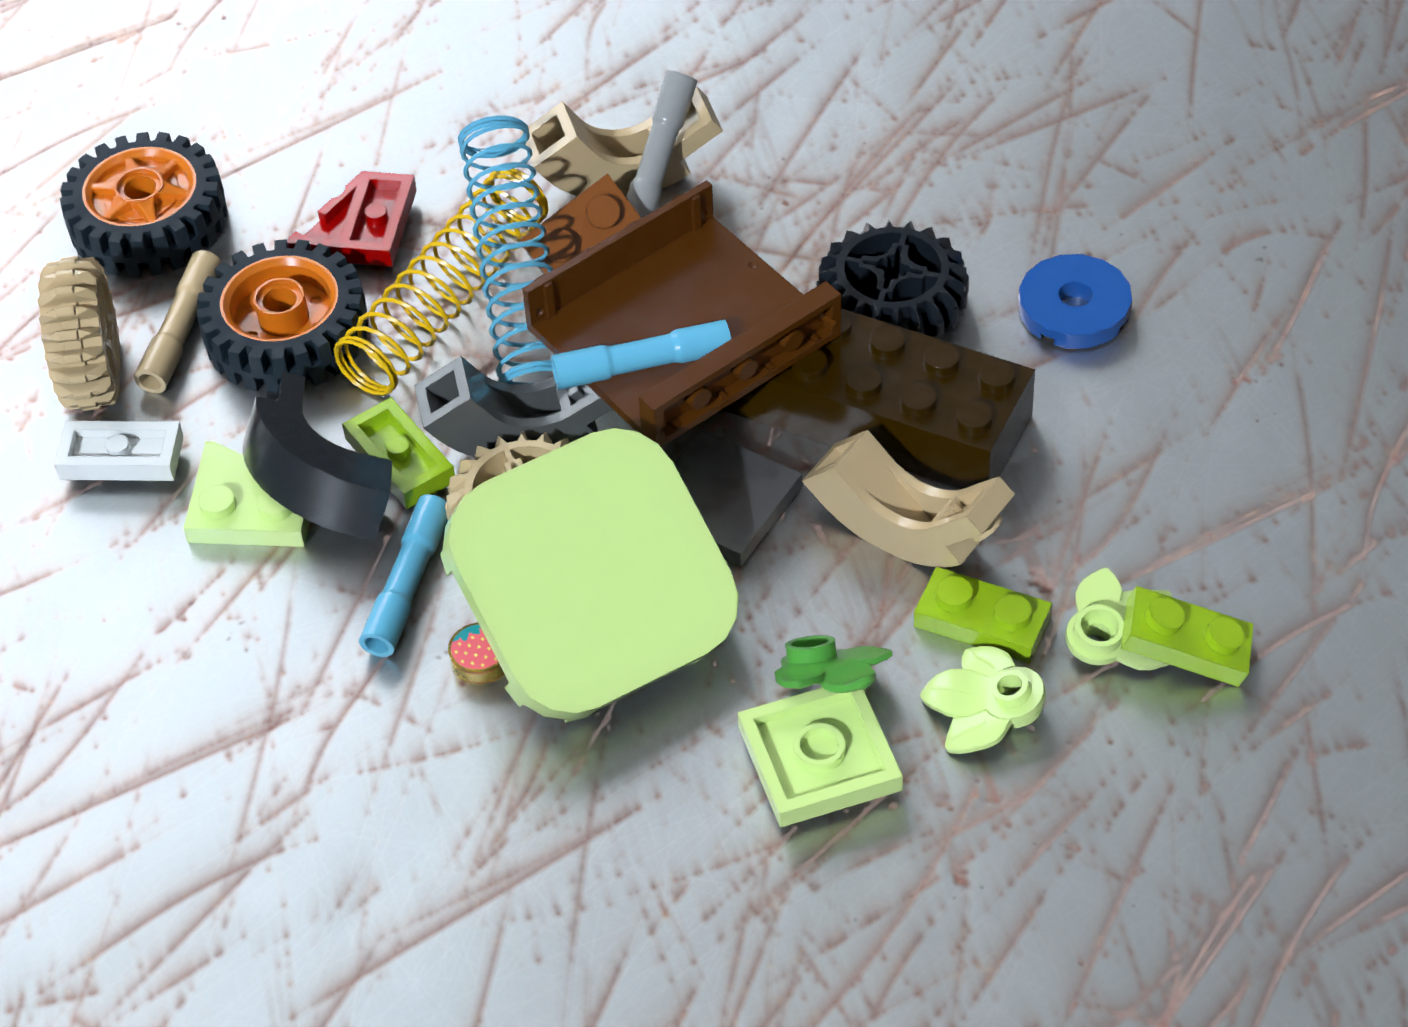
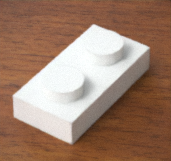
M65 421L54 462L59 480L174 481L184 438L180 422Z

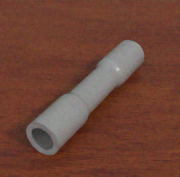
M666 71L652 114L653 122L637 174L632 180L626 196L641 218L655 211L658 207L662 194V182L678 132L684 125L697 85L695 78L675 71Z

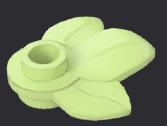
M1102 568L1087 576L1076 590L1075 602L1077 613L1068 622L1065 634L1069 650L1079 660L1092 665H1107L1117 661L1136 670H1155L1168 666L1169 664L1121 649L1126 603L1132 591L1122 592L1119 581L1108 568ZM1152 590V591H1155V592H1158V593H1161V594H1164V595H1167V596L1172 597V595H1171V593H1170L1169 591H1165V590ZM1098 635L1104 638L1105 641H1096L1088 636Z
M979 646L968 648L964 651L962 669H949L933 677L921 691L920 698L931 709L953 718L946 737L945 748L948 753L963 754L992 747L1003 739L1010 727H1024L1035 721L1042 712L1046 699V689L1038 673L1027 667L1015 666L1010 655L1004 650L993 646Z

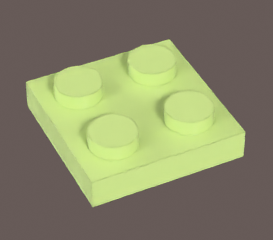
M821 687L737 712L739 730L780 828L903 791V775L864 689L849 693H834Z

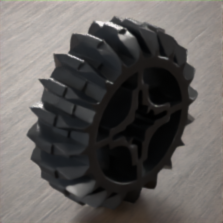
M888 219L883 228H874L866 222L862 234L846 231L842 242H832L827 256L821 258V265L818 268L819 281L816 282V287L827 281L841 293L842 309L941 340L944 331H955L959 317L964 316L969 292V275H967V268L964 267L965 263L962 259L961 251L953 250L950 238L942 237L936 239L932 227L916 231L912 221L904 227H893Z

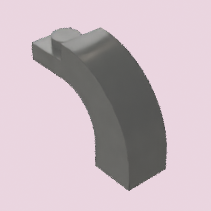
M462 356L414 385L423 429L446 446L473 457L476 454L477 446L491 450L495 448L498 436L507 443L518 440L522 431L529 440H537L546 432L552 440V444L568 438L569 442H573L590 433L598 432L595 420L612 410L587 385L558 390L554 377L531 384L502 383L482 374Z

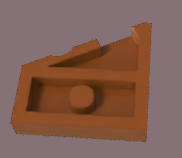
M608 173L541 223L542 226L546 227L547 233L538 242L548 246L550 249L548 256L541 262L553 267V270L580 255L585 249L597 245L626 228L631 222L641 219L640 215ZM536 227L518 242L528 241L539 236L541 229ZM523 247L532 260L544 254V249L541 247ZM538 267L543 275L548 273L547 268Z

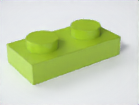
M392 397L342 423L345 439L356 452L392 460L391 492L406 509L415 505L420 496L426 494L433 495L449 486L450 477L455 476L454 466Z
M936 567L914 610V627L976 647L993 646L1004 650L1013 659L1031 664L1050 622L1052 602Z
M1136 586L1127 598L1121 649L1239 687L1249 675L1253 623Z

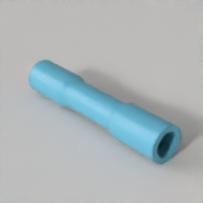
M723 319L675 329L666 335L613 346L598 345L551 355L554 380L557 389L562 390L607 380L618 374L670 363L695 361L731 340L728 324Z
M426 494L420 496L402 536V546L383 591L374 602L359 638L360 646L372 655L388 657L394 653L410 614L411 601L429 558L437 549L448 522L445 510V503L447 501L441 497Z

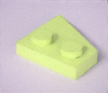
M205 441L183 527L187 542L304 547L310 521L291 512L270 497L251 476L242 454L216 442Z

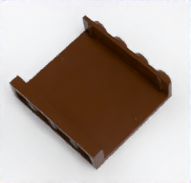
M707 180L691 190L677 195L672 201L643 218L631 222L626 228L597 245L585 249L580 255L551 272L539 276L532 283L522 288L527 329L553 354L598 345L613 346L666 335L675 329L723 319L726 320L731 340L698 360L660 365L618 374L607 380L586 384L635 431L658 443L660 447H663L841 335V293L825 281L809 292L802 294L714 218L712 184Z

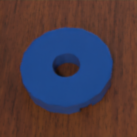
M1084 254L1058 255L1040 261L1026 272L1019 287V316L1029 332L1041 339V334L1048 338L1054 339V345L1067 349L1092 348L1111 341L1120 333V327L1125 322L1127 324L1132 308L1130 283L1119 269L1103 259ZM1075 297L1083 299L1088 303L1082 306H1071L1065 304L1062 300Z

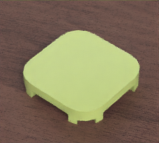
M611 428L593 432L491 478L463 496L445 526L443 550L440 555L446 576L453 574L509 681V684L505 687L506 691L519 707L525 705L544 717L564 719L565 723L589 717L593 712L693 662L697 663L727 638L737 619L739 595L732 572L678 470L658 443L637 431Z

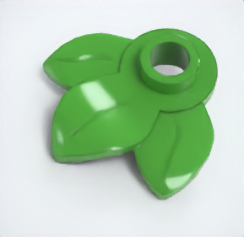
M827 635L800 637L790 640L785 644L786 656L781 659V668L774 672L775 680L780 686L791 689H803L813 684H820L825 690L834 693L854 692L866 689L874 684L877 678L871 666L888 660L893 654L890 649L872 646H858L837 650L835 638Z

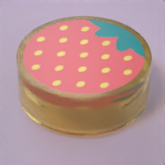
M478 622L463 626L454 633L448 644V654L452 671L460 680L469 684L482 685L492 683L504 675Z

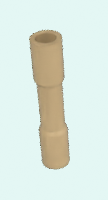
M205 250L193 253L177 285L176 296L158 333L151 339L134 373V381L141 389L155 394L165 391L182 356L186 338L197 318V299L199 292H204L203 283L208 276L216 278L215 268L222 263L221 259L214 253Z

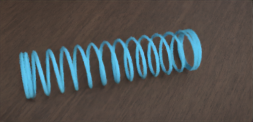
M495 115L483 117L465 126L458 135L461 158L466 162L463 173L464 178L469 181L466 188L467 196L473 201L469 210L471 217L476 221L472 228L474 237L479 240L476 252L477 256L483 260L479 271L481 277L486 280L482 288L484 296L489 300L486 313L493 320L489 332L490 336L496 340V343L492 350L494 357L500 361L496 368V374L499 378L498 382L531 384L515 382L511 379L526 373L552 371L551 359L527 363L512 362L509 359L523 352L547 347L541 341L526 343L506 341V338L518 332L528 330L526 322L516 323L501 320L516 311L524 310V302L512 303L497 299L512 291L522 289L534 280L507 283L494 279L508 271L522 267H545L548 273L553 270V267L541 262L548 256L550 249L548 246L538 242L547 232L546 227L535 222L543 214V208L532 203L538 197L540 191L538 187L529 183L535 177L536 169L527 164L533 156L532 149L525 145L530 138L528 125L519 118ZM514 128L524 132L513 143H500L487 148L468 146V143L475 137L492 130ZM520 148L525 149L528 154L525 159L519 162L502 163L494 166H484L473 162L476 158L506 156ZM466 154H468V155H470V156H472V157H471L470 159H468L467 156H466ZM472 166L483 171L479 172L472 179L468 169ZM521 167L527 168L531 172V175L521 182H508L497 186L476 182L480 177L492 171H506ZM473 185L487 189L476 198L472 193ZM518 187H527L534 190L532 197L521 202L495 205L480 201L484 196L498 190H510ZM479 205L490 210L486 211L481 217H478L475 207ZM522 206L536 208L538 212L535 217L527 221L510 224H495L483 221L487 216L500 210L515 209ZM481 224L496 229L491 230L482 238L479 235L478 227ZM524 226L541 229L539 236L524 242L503 244L487 240L492 235L507 229ZM483 244L499 249L485 257L482 254L481 248ZM534 246L544 249L542 256L526 262L501 263L490 260L494 256L514 248ZM486 264L503 268L496 271L490 277L485 272ZM490 283L500 287H507L494 297L488 291ZM493 303L503 307H512L501 313L498 317L492 314L491 309ZM497 323L507 327H516L500 338L495 333ZM500 344L520 348L509 353L504 358L499 355L498 351ZM504 364L513 366L502 374L501 369Z

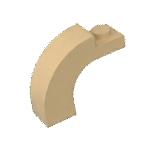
M697 85L684 125L678 132L662 182V189L689 175L691 172L685 158L723 132L708 97ZM562 101L528 126L530 138L525 145L533 151V156L530 158L533 168L548 182L562 191L578 196L608 173L626 197L630 184L637 174L653 121L652 117H650L646 121L628 128L601 129L584 122Z
M869 430L836 442L802 480L819 502L838 521L863 540L902 560L940 568L962 565L979 542L992 534L1000 526L1003 518L999 513L1015 495L1000 476L960 490H944L930 486L916 479L900 467Z

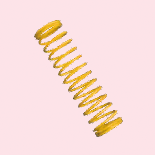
M515 168L506 171H492L489 177L484 179L483 184L495 186V179L521 182L529 176ZM532 179L529 183L539 188L540 194L536 201L543 208V214L535 222L541 223L549 212L548 201L542 188ZM524 187L531 195H534L533 189ZM479 188L473 192V196L476 198V196L487 189ZM502 190L489 194L495 205L506 204L499 194L513 202H520ZM486 196L482 198L481 202L487 203ZM469 199L468 202L460 206L457 215L448 219L445 228L435 233L432 242L422 248L420 256L412 259L407 270L398 274L395 284L385 288L382 298L374 301L369 312L359 317L356 327L347 330L345 336L336 342L333 351L337 365L350 382L361 390L372 395L381 396L392 393L398 384L397 375L404 376L409 374L411 369L409 361L422 359L424 354L422 346L430 347L434 345L436 341L435 332L442 333L447 331L449 326L448 318L454 319L459 317L461 313L460 304L467 305L471 303L474 297L473 291L482 290L486 282L483 277H481L480 285L472 287L463 273L452 264L440 259L437 253V246L449 248L453 256L463 267L477 276H481L478 262L466 251L452 245L449 238V233L461 234L470 249L477 254L476 247L468 237L479 243V240L473 234L464 231L461 219H470L475 224L476 221L471 215H462L466 208H470L472 200ZM525 206L519 208L526 217L518 214L513 209L497 212L509 223L527 221L532 218ZM494 214L489 215L496 224H503ZM457 221L459 229L450 227L453 222ZM479 225L478 230L483 236H485L487 233L484 231L481 225ZM529 226L528 231L520 233L519 228L504 231L517 236L518 242L522 239L521 237L531 232L534 227ZM500 232L495 234L501 243L507 244ZM445 234L446 242H438L440 236ZM492 237L487 239L490 242L499 243ZM483 244L482 248L488 253V255L491 254L492 251L490 250V248L486 244ZM433 247L434 256H425L427 250ZM509 250L505 251L504 258L497 260L494 256L490 260L505 263L509 260L510 252ZM458 253L465 256L475 266L476 269L470 267L464 260H462ZM425 260L437 262L449 279L469 291L468 298L463 301L459 300L444 281L428 273L425 267ZM420 261L422 271L413 270L414 265ZM493 266L492 271L486 273L488 277L492 276L498 270V267ZM446 267L456 273L464 283L455 278ZM412 274L425 276L436 292L443 298L455 303L457 307L455 313L446 314L442 306L430 294L416 287ZM408 275L410 285L400 284L402 278ZM435 282L440 284L451 296L442 291ZM400 288L413 290L425 307L438 316L443 317V327L433 328L427 317L417 308L403 301ZM395 289L398 299L387 298L389 292ZM422 296L427 298L437 309L430 305ZM387 302L401 305L406 314L415 323L431 332V340L426 343L421 342L405 323L391 316ZM383 303L385 314L375 312L376 307ZM412 312H414L421 320H423L424 323L420 321L415 315H413ZM374 316L388 319L399 334L418 346V355L414 357L407 356L396 341L378 330ZM370 317L373 328L362 326L363 321ZM361 331L376 334L385 347L393 354L405 360V370L396 371L390 359L381 349L370 341L363 339ZM357 332L358 337L351 336V334ZM348 344L364 349L370 359L386 371L390 384L388 386L382 385L365 374L353 360ZM343 345L350 364L353 366V368L357 371V373L348 365L347 361L345 360L342 354Z

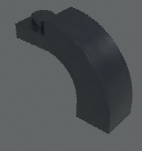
M283 371L277 393L266 391L265 397L256 396L242 444L243 458L248 471L257 484L270 497L300 517L340 533L375 541L391 493L392 460L343 448L319 435L307 423L303 415L302 406L306 377Z

